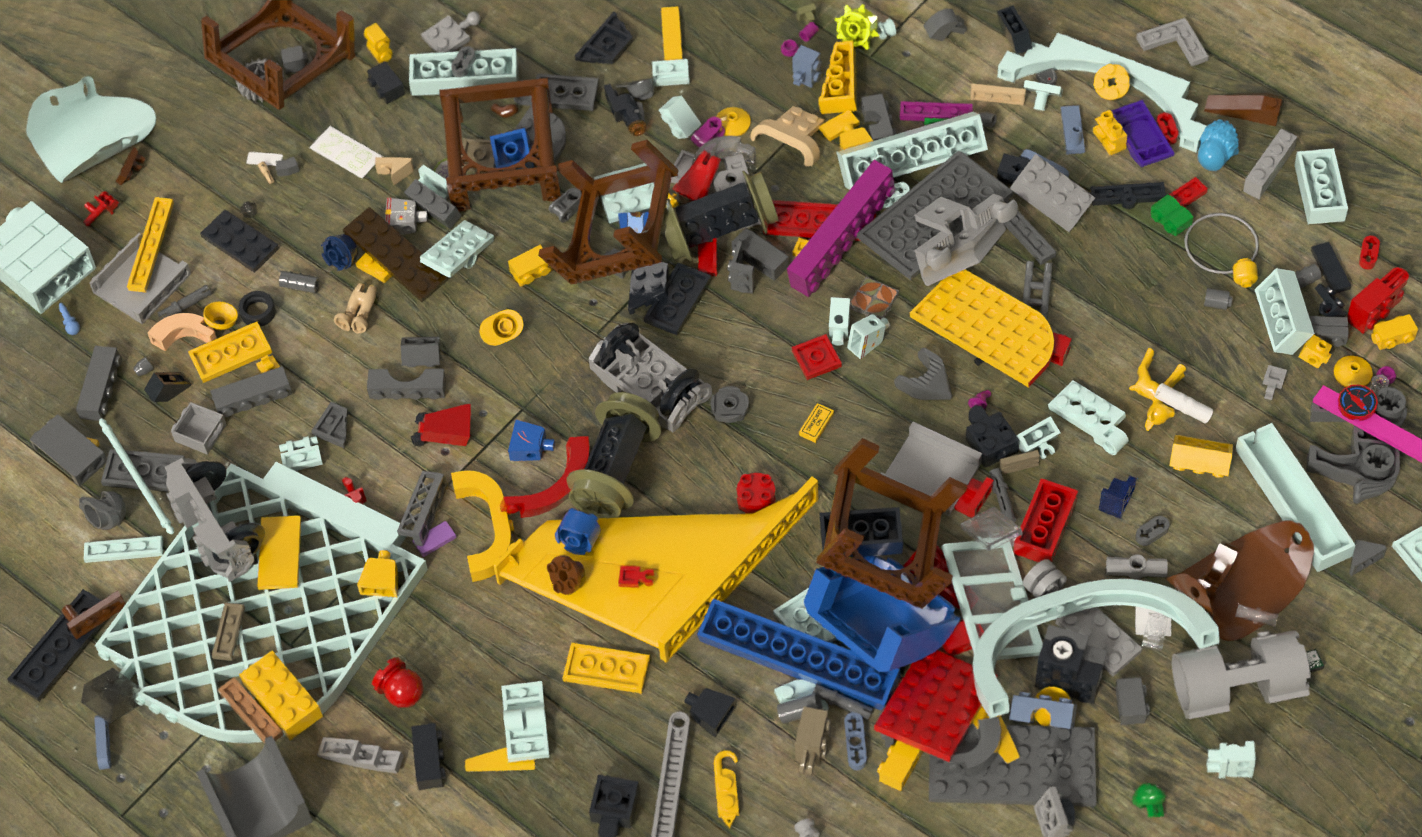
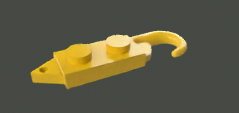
M724 750L719 752L714 758L718 818L721 817L726 825L731 828L736 816H739L736 777L733 771L722 769V759L729 756L737 763L738 758L732 751Z

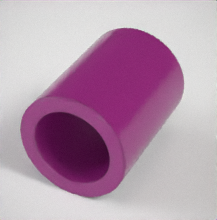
M809 22L799 32L800 38L808 42L818 32L817 25Z

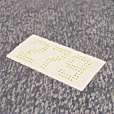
M331 126L310 147V149L360 178H363L375 165L376 157H383Z

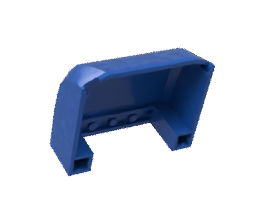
M864 556L868 562L882 569L900 570L905 568L890 557L886 560L879 556ZM825 567L815 570L804 599L806 610L812 618L878 672L897 669L934 653L949 638L960 620V617H956L953 613L955 609L952 604L939 594L921 609ZM901 575L903 581L910 583L905 575Z

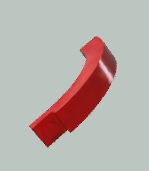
M588 436L569 437L566 444V468L564 474L555 484L536 494L503 497L500 503V511L507 513L520 511L521 518H527L546 513L563 503L570 493V488L567 485L568 475L575 470H584L589 457Z

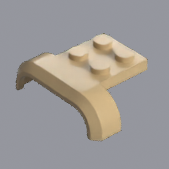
M792 106L776 121L766 119L760 122L752 130L750 138L752 141H755L758 134L771 136L800 150L805 158L804 165L813 166L819 160L820 151L811 136L819 130V126L824 123V120L799 107Z

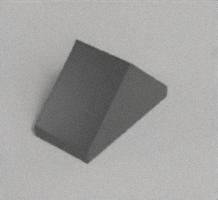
M1356 540L1349 574L1353 576L1384 558L1387 549L1385 545Z

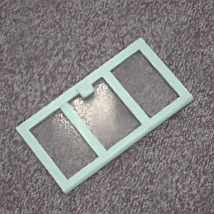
M1009 538L948 543L941 546L949 573L953 575V587L973 652H975L976 646L983 635L979 624L985 632L1002 614L1029 601ZM1037 625L1011 640L1004 647L997 660L1039 656L1043 644Z

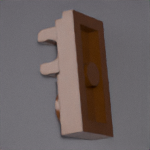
M133 147L128 154L115 181L116 183L122 185L125 180L129 181L133 174L131 168L136 171L141 169L142 166L138 165L137 162L143 164L145 157L138 154L137 148Z

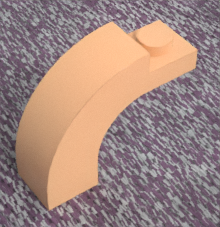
M192 313L168 316L156 323L148 332L151 343L164 351L176 340L186 336L196 337L205 343L217 339L216 332L213 328L207 326L204 317Z

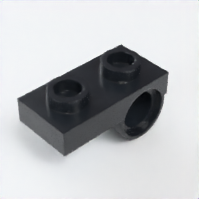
M1319 283L1314 288L1324 300L1319 306V312L1323 316L1345 317L1348 314L1343 308L1345 304L1338 297L1334 296L1336 292L1330 286L1325 287Z

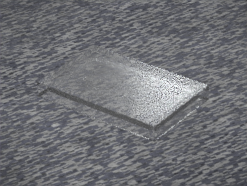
M995 507L960 523L962 530L988 551L1023 534L1022 529Z

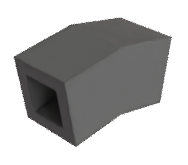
M294 157L276 161L277 176H288L299 172L298 164Z

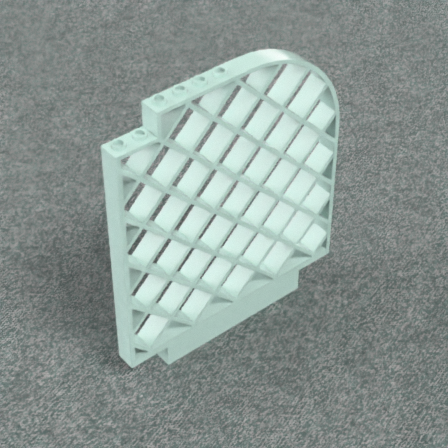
M278 462L274 463L263 479L231 463L227 468L225 480L214 491L217 499L206 504L220 527L231 521L237 523L248 519L250 523H255L254 518L280 511H283V516H288L287 509L289 508L311 519L301 522V536L319 531L323 532L326 547L300 553L298 588L278 589L271 592L270 589H265L263 594L236 600L233 584L258 578L259 550L256 552L258 564L250 566L247 573L231 582L219 574L196 580L193 564L202 562L198 549L190 550L189 540L195 534L193 528L199 524L196 523L189 528L184 526L95 646L99 652L98 655L106 661L111 660L117 667L122 669L113 681L117 688L116 691L124 697L129 696L138 705L142 706L144 704L155 714L161 713L165 715L166 719L170 722H178L206 737L231 743H256L262 741L253 730H227L223 712L234 709L225 699L220 698L217 684L218 681L240 676L241 672L262 658L249 660L245 643L274 636L278 651L275 654L285 666L287 663L315 656L319 674L297 680L305 690L322 687L324 696L317 704L323 714L342 694L428 569L424 559L400 548V545L407 536L398 535L399 522L359 502L355 503L352 499ZM250 488L271 500L251 505L248 489ZM243 491L245 507L218 513L216 504L222 496ZM329 528L351 540L330 545L327 529ZM368 548L377 553L381 550L389 551L391 553L390 559L396 561L398 572L403 571L406 580L398 590V597L372 596L344 604L340 587L358 583L364 568L337 574L334 558L363 551L366 563L369 558ZM329 559L333 576L306 583L303 582L301 566ZM188 565L191 581L166 588L162 587L161 578L167 570ZM408 568L413 570L410 576L408 575ZM228 586L231 600L228 603L244 604V612L268 606L271 623L242 630L241 625L236 645L240 644L243 662L214 669L211 652L213 651L216 637L208 639L205 622L221 618L224 604L202 609L199 593ZM336 588L339 605L310 612L307 600L308 595ZM194 594L197 611L168 618L165 601ZM302 597L305 614L276 621L273 604ZM157 603L160 604L162 620L134 626L133 615L139 608ZM388 606L382 614L381 608ZM377 609L379 620L373 628L351 633L347 616ZM343 618L346 635L317 642L313 625ZM200 624L202 641L174 648L172 630ZM309 627L312 644L283 651L279 634ZM165 632L168 645L167 650L140 656L137 639ZM131 641L134 658L128 659L109 647ZM361 644V646L355 653L354 646ZM350 648L352 659L346 667L328 672L323 671L320 655ZM206 654L209 671L180 678L177 660ZM171 662L174 680L146 687L143 669ZM135 672H137L139 690L127 685ZM212 684L215 701L186 708L183 690ZM333 684L332 687L328 690L327 685ZM177 692L180 711L178 712L154 698ZM218 714L220 729L204 725L195 721V719Z

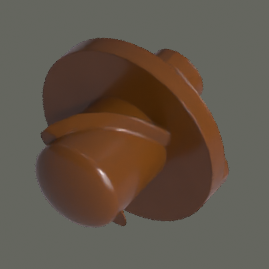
M560 555L553 558L547 564V571L553 584V590L556 593L570 595L579 589L581 579L585 576L584 566L579 561H574L566 555Z

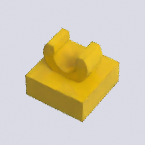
M267 355L261 358L260 362L256 363L260 373L280 367L273 355L270 357Z

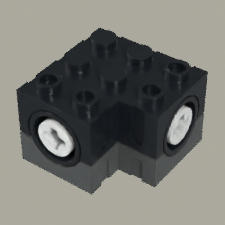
M1049 625L1038 657L1035 687L1039 690L1057 687L1082 703L1094 704L1105 668L1107 650L1087 645L1088 635Z

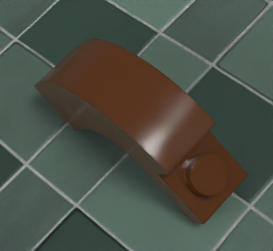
M1225 541L1219 544L1209 566L1198 580L1205 587L1207 595L1215 598L1241 550Z

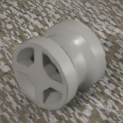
M812 818L804 819L794 826L795 831L800 835L799 837H819L820 835L819 831L814 827L815 822Z

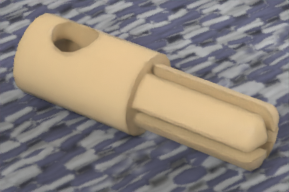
M260 162L258 164L260 171L266 177L268 183L271 184L272 182L273 184L275 180L270 174L269 168L265 162Z

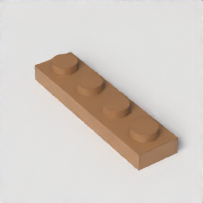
M234 677L218 689L220 695L264 744V739L270 736L273 737L274 741H277L284 735L283 731Z

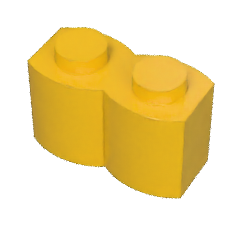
M377 23L365 28L364 36L367 39L368 50L379 64L389 61L392 58V50L389 47L390 40Z

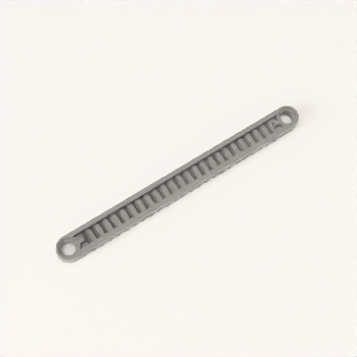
M675 712L669 719L651 837L674 836L690 729L689 717L684 712ZM683 719L685 721L684 726L676 727L674 725L675 720Z

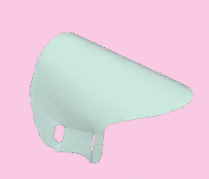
M86 76L74 85L53 89L41 94L34 101L29 112L26 132L46 167L60 183H63L143 140L153 129L156 123V116L154 110L149 105L139 100L98 95L93 78ZM85 84H86L87 89H88V94H87V96H85V93H84V90H83ZM56 96L59 105L53 106L49 98Z

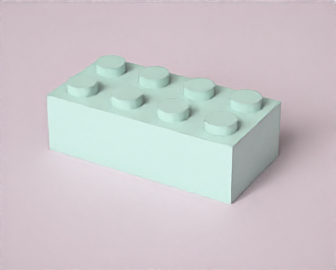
M1334 149L1297 152L1295 170L1307 223L1319 224L1345 221L1348 206Z
M1276 268L1255 289L1274 352L1293 355L1315 333L1295 271Z

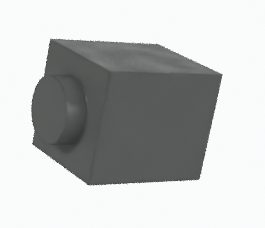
M301 46L281 50L286 74L300 71L309 62L307 52H303Z

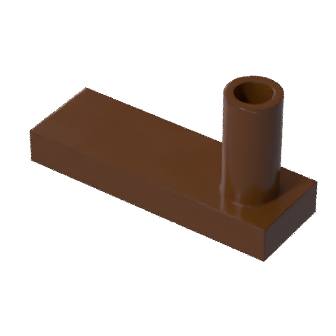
M117 590L80 615L70 604L62 608V613L69 621L66 624L77 640L120 612L126 603Z

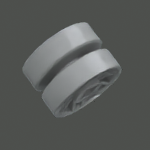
M1045 559L1028 572L1023 580V586L1037 598L1061 590L1067 578L1060 570L1056 569V566L1050 560Z

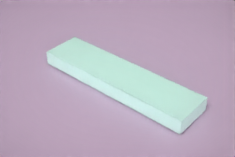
M162 536L84 543L85 563L163 555Z

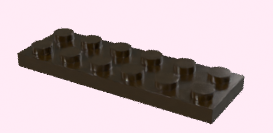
M368 207L343 228L344 234L351 237L364 252L421 302L448 280L447 276L421 263L420 256L423 253L371 207Z

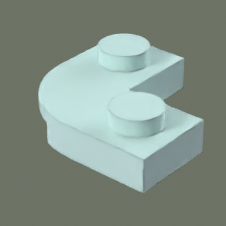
M795 680L774 689V693L779 703H784L811 695L815 684L805 680ZM821 699L823 710L827 711L828 705L825 700Z

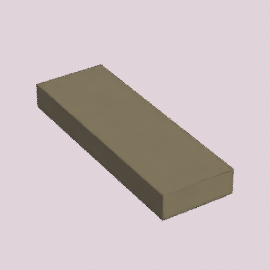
M224 603L212 652L213 659L233 661L245 611L244 604Z

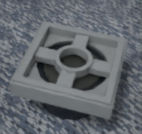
M1049 787L1034 806L1043 837L1070 835L1069 832L1073 831L1072 827L1075 824L1074 806L1070 799L1062 798L1061 793L1057 792L1056 787Z

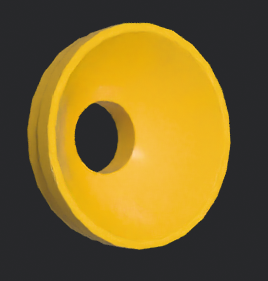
M217 301L208 304L204 308L203 316L206 324L215 330L221 331L235 325L238 312L231 304ZM222 320L224 324H217L215 321Z

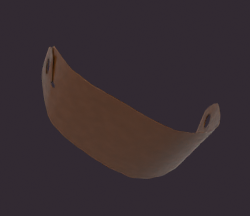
M1291 520L1281 521L1250 532L1229 543L1241 550L1215 598L1207 595L1205 587L1198 580L1206 571L1216 551L1186 570L1165 579L1175 590L1194 600L1209 614L1219 628V638L1224 641L1242 639L1272 620L1303 589L1311 568L1314 544L1308 531L1301 523H1295ZM1296 532L1302 536V542L1298 545L1293 541V534ZM1286 548H1289L1288 553H1285L1284 551Z

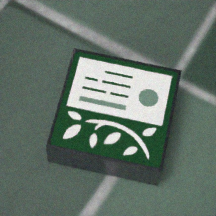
M1317 650L1307 651L1310 673L1324 669V664Z

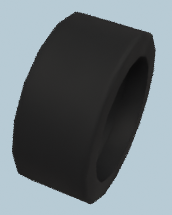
M264 291L247 293L242 297L238 305L241 318L247 325L258 322L260 327L265 326L272 321L276 313L273 299ZM261 302L268 305L267 310L260 315L253 316L246 312L248 307L254 303Z

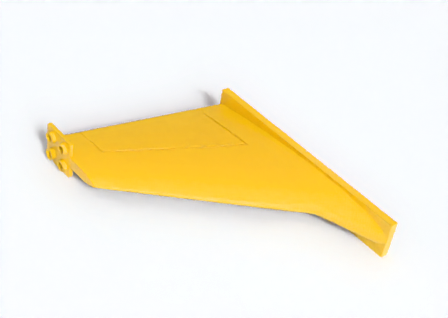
M811 477L798 492L756 513L598 518L597 522L600 525L601 532L589 553L587 551L585 555L573 554L564 549L565 545L562 542L559 544L556 541L555 532L562 520H547L524 542L521 539L513 542L508 547L507 552L495 560L493 566L497 583L502 585L508 579L659 649L660 659L667 663L701 627L712 599L724 602L818 501V480ZM560 555H566L574 561H579L585 569V576L581 579L579 589L570 595L556 593L553 590V584L547 571V564L553 558ZM620 565L640 566L641 572L646 569L654 570V576L646 577L648 580H653V586L639 583V588L619 587Z

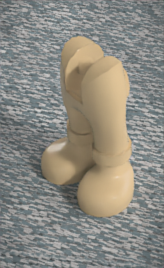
M359 283L350 296L345 313L335 315V324L345 331H349L352 328L355 333H364L368 327V315L376 298V286L370 285L367 292L364 293L365 285Z

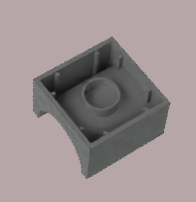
M272 736L264 739L265 744L262 751L252 761L236 770L222 774H211L204 769L196 772L226 837H284L313 822L305 801Z

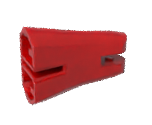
M704 150L689 170L676 183L673 190L692 201L707 196L721 158L715 155L711 157V154Z

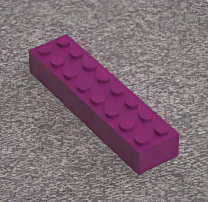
M876 160L872 161L788 266L787 272L792 288L807 297L818 290L821 281L829 276L832 267L837 265L844 252L851 248L852 242L857 238V233L872 222L875 213L880 211L886 199L894 194L895 185L892 169Z

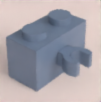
M802 45L793 56V84L797 86L804 84L812 88L816 82H819L822 76L820 72L822 62L820 61L819 52Z

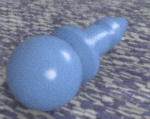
M59 303L66 332L70 335L77 334L80 331L79 323L75 321L74 316L71 317L67 307L63 303Z

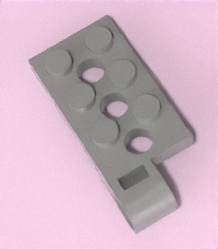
M742 153L724 157L726 171L716 173L712 180L715 192L743 182L745 183L742 171H745L748 175L749 173ZM729 176H733L736 180L734 182H728L726 178ZM759 221V222H757V223H755V224L749 225V226L744 227V228H748V227L760 225L761 223H760V221Z

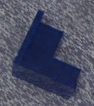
M1129 476L1127 482L1114 478L1109 489L1103 488L1101 491L1099 511L1121 519L1135 490L1137 478Z

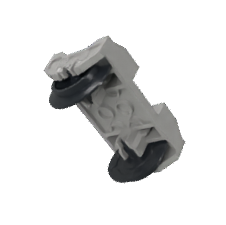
M635 323L617 325L607 337H604V341L601 340L597 343L589 357L590 369L616 393L623 390L626 393L640 396L649 401L658 410V423L660 426L669 429L671 432H675L680 427L685 417L698 404L704 403L712 397L711 385L699 379V372L696 369H686L641 335L639 327Z
M180 458L165 466L167 472L166 486L169 491L166 495L175 512L176 519L179 524L183 522L186 528L196 523L199 524L193 528L196 535L193 539L206 567L210 566L213 572L227 578L229 582L247 573L254 562L253 555L259 550L264 540V528L258 523H246L236 527L233 521L220 527L206 505L217 499L214 491L221 486L226 478L227 470L225 466L216 461L197 463L195 459Z

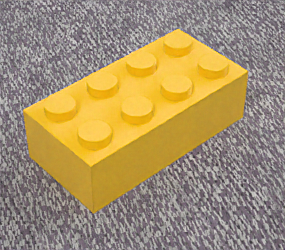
M273 651L239 674L245 688L289 740H292L323 717L319 705Z

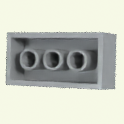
M1036 154L1010 187L1013 192L1068 232L1071 231L1095 199L1094 196Z

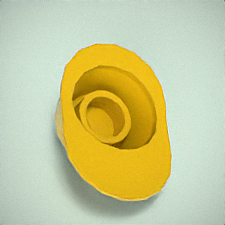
M507 309L486 318L480 325L479 332L485 343L496 346L517 337L523 330L524 323L519 313Z

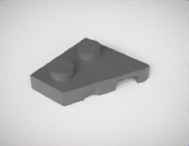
M330 402L312 429V435L345 448L348 422L347 408Z

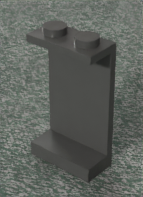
M58 414L30 438L33 448L36 451L38 449L42 450L72 476L74 483L79 487L103 467L107 461L101 449Z

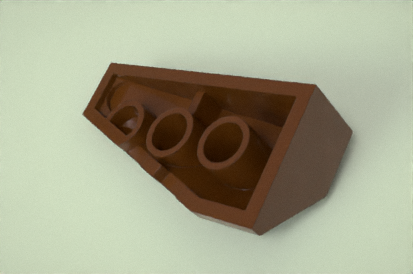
M1269 93L1208 95L1204 111L1276 127L1283 96Z

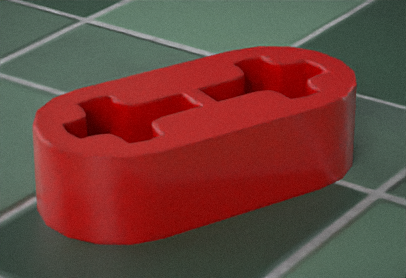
M1160 113L1157 116L1156 123L1169 145H1173L1178 140V130L1174 119L1169 113Z
M1366 236L1363 240L1359 257V265L1363 269H1372L1376 265L1380 241L1375 236ZM1369 243L1373 244L1372 249H1368ZM1367 256H1370V262L1366 261Z

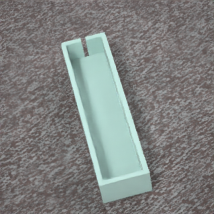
M1270 423L1257 429L1256 435L1252 431L1239 437L1235 449L1281 519L1283 521L1291 520L1295 523H1301L1308 531L1314 544L1312 565L1316 571L1320 572L1352 557L1355 549L1354 542L1274 425ZM1298 532L1294 533L1293 537L1300 544L1302 536Z

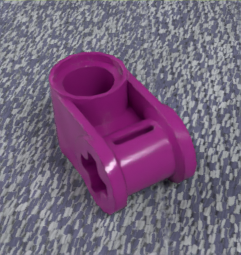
M718 117L709 118L700 129L694 132L691 141L703 151L706 150L708 152L725 135V128L722 125L721 119Z

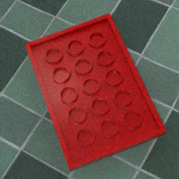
M938 650L912 663L875 723L874 730L950 762L982 707L975 689L973 665Z

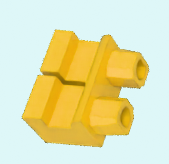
M1111 110L1101 113V116L1095 119L1098 125L1093 127V132L1111 156L1126 149L1127 134L1121 124L1117 122Z

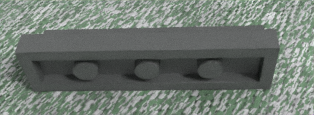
M428 471L421 472L398 527V535L413 537L416 546H423L446 491L447 482L444 474ZM425 478L434 479L432 483L426 486L424 484ZM426 492L428 494L427 497L419 501L418 495ZM420 507L421 512L412 516V510ZM412 522L415 524L413 530L405 529L406 525Z

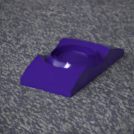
M1143 100L1111 111L1127 134L1126 145L1129 153L1140 167L1174 156V151Z

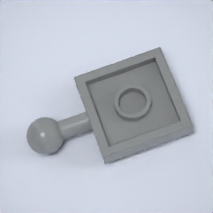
M473 11L467 15L466 20L457 24L450 16H447L423 32L421 37L435 53L454 52L470 41L464 29L470 25L479 24L481 17L479 13Z

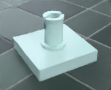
M1025 80L1024 83L1026 90L1037 93L1033 109L1045 111L1048 95L1062 97L1063 89L1059 86Z

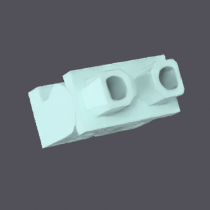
M1245 741V747L1235 744L1227 746V743H1220L1219 749H1208L1207 772H1219V778H1225L1226 775L1229 777L1253 776L1255 766L1254 741Z

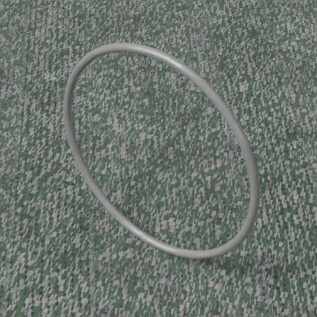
M1225 213L1205 215L1193 222L1186 232L1185 248L1187 254L1196 265L1209 272L1229 274L1233 273V270L1217 271L1209 269L1198 263L1191 255L1187 244L1189 232L1195 224L1205 218L1226 216L1239 220L1251 230L1255 238L1256 249L1251 258L1252 261L1258 253L1259 243L1255 231L1247 222L1234 215Z

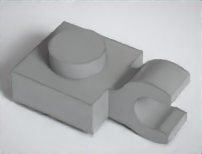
M1268 365L1263 384L1268 385L1265 399L1272 400L1275 388L1282 389L1287 370Z

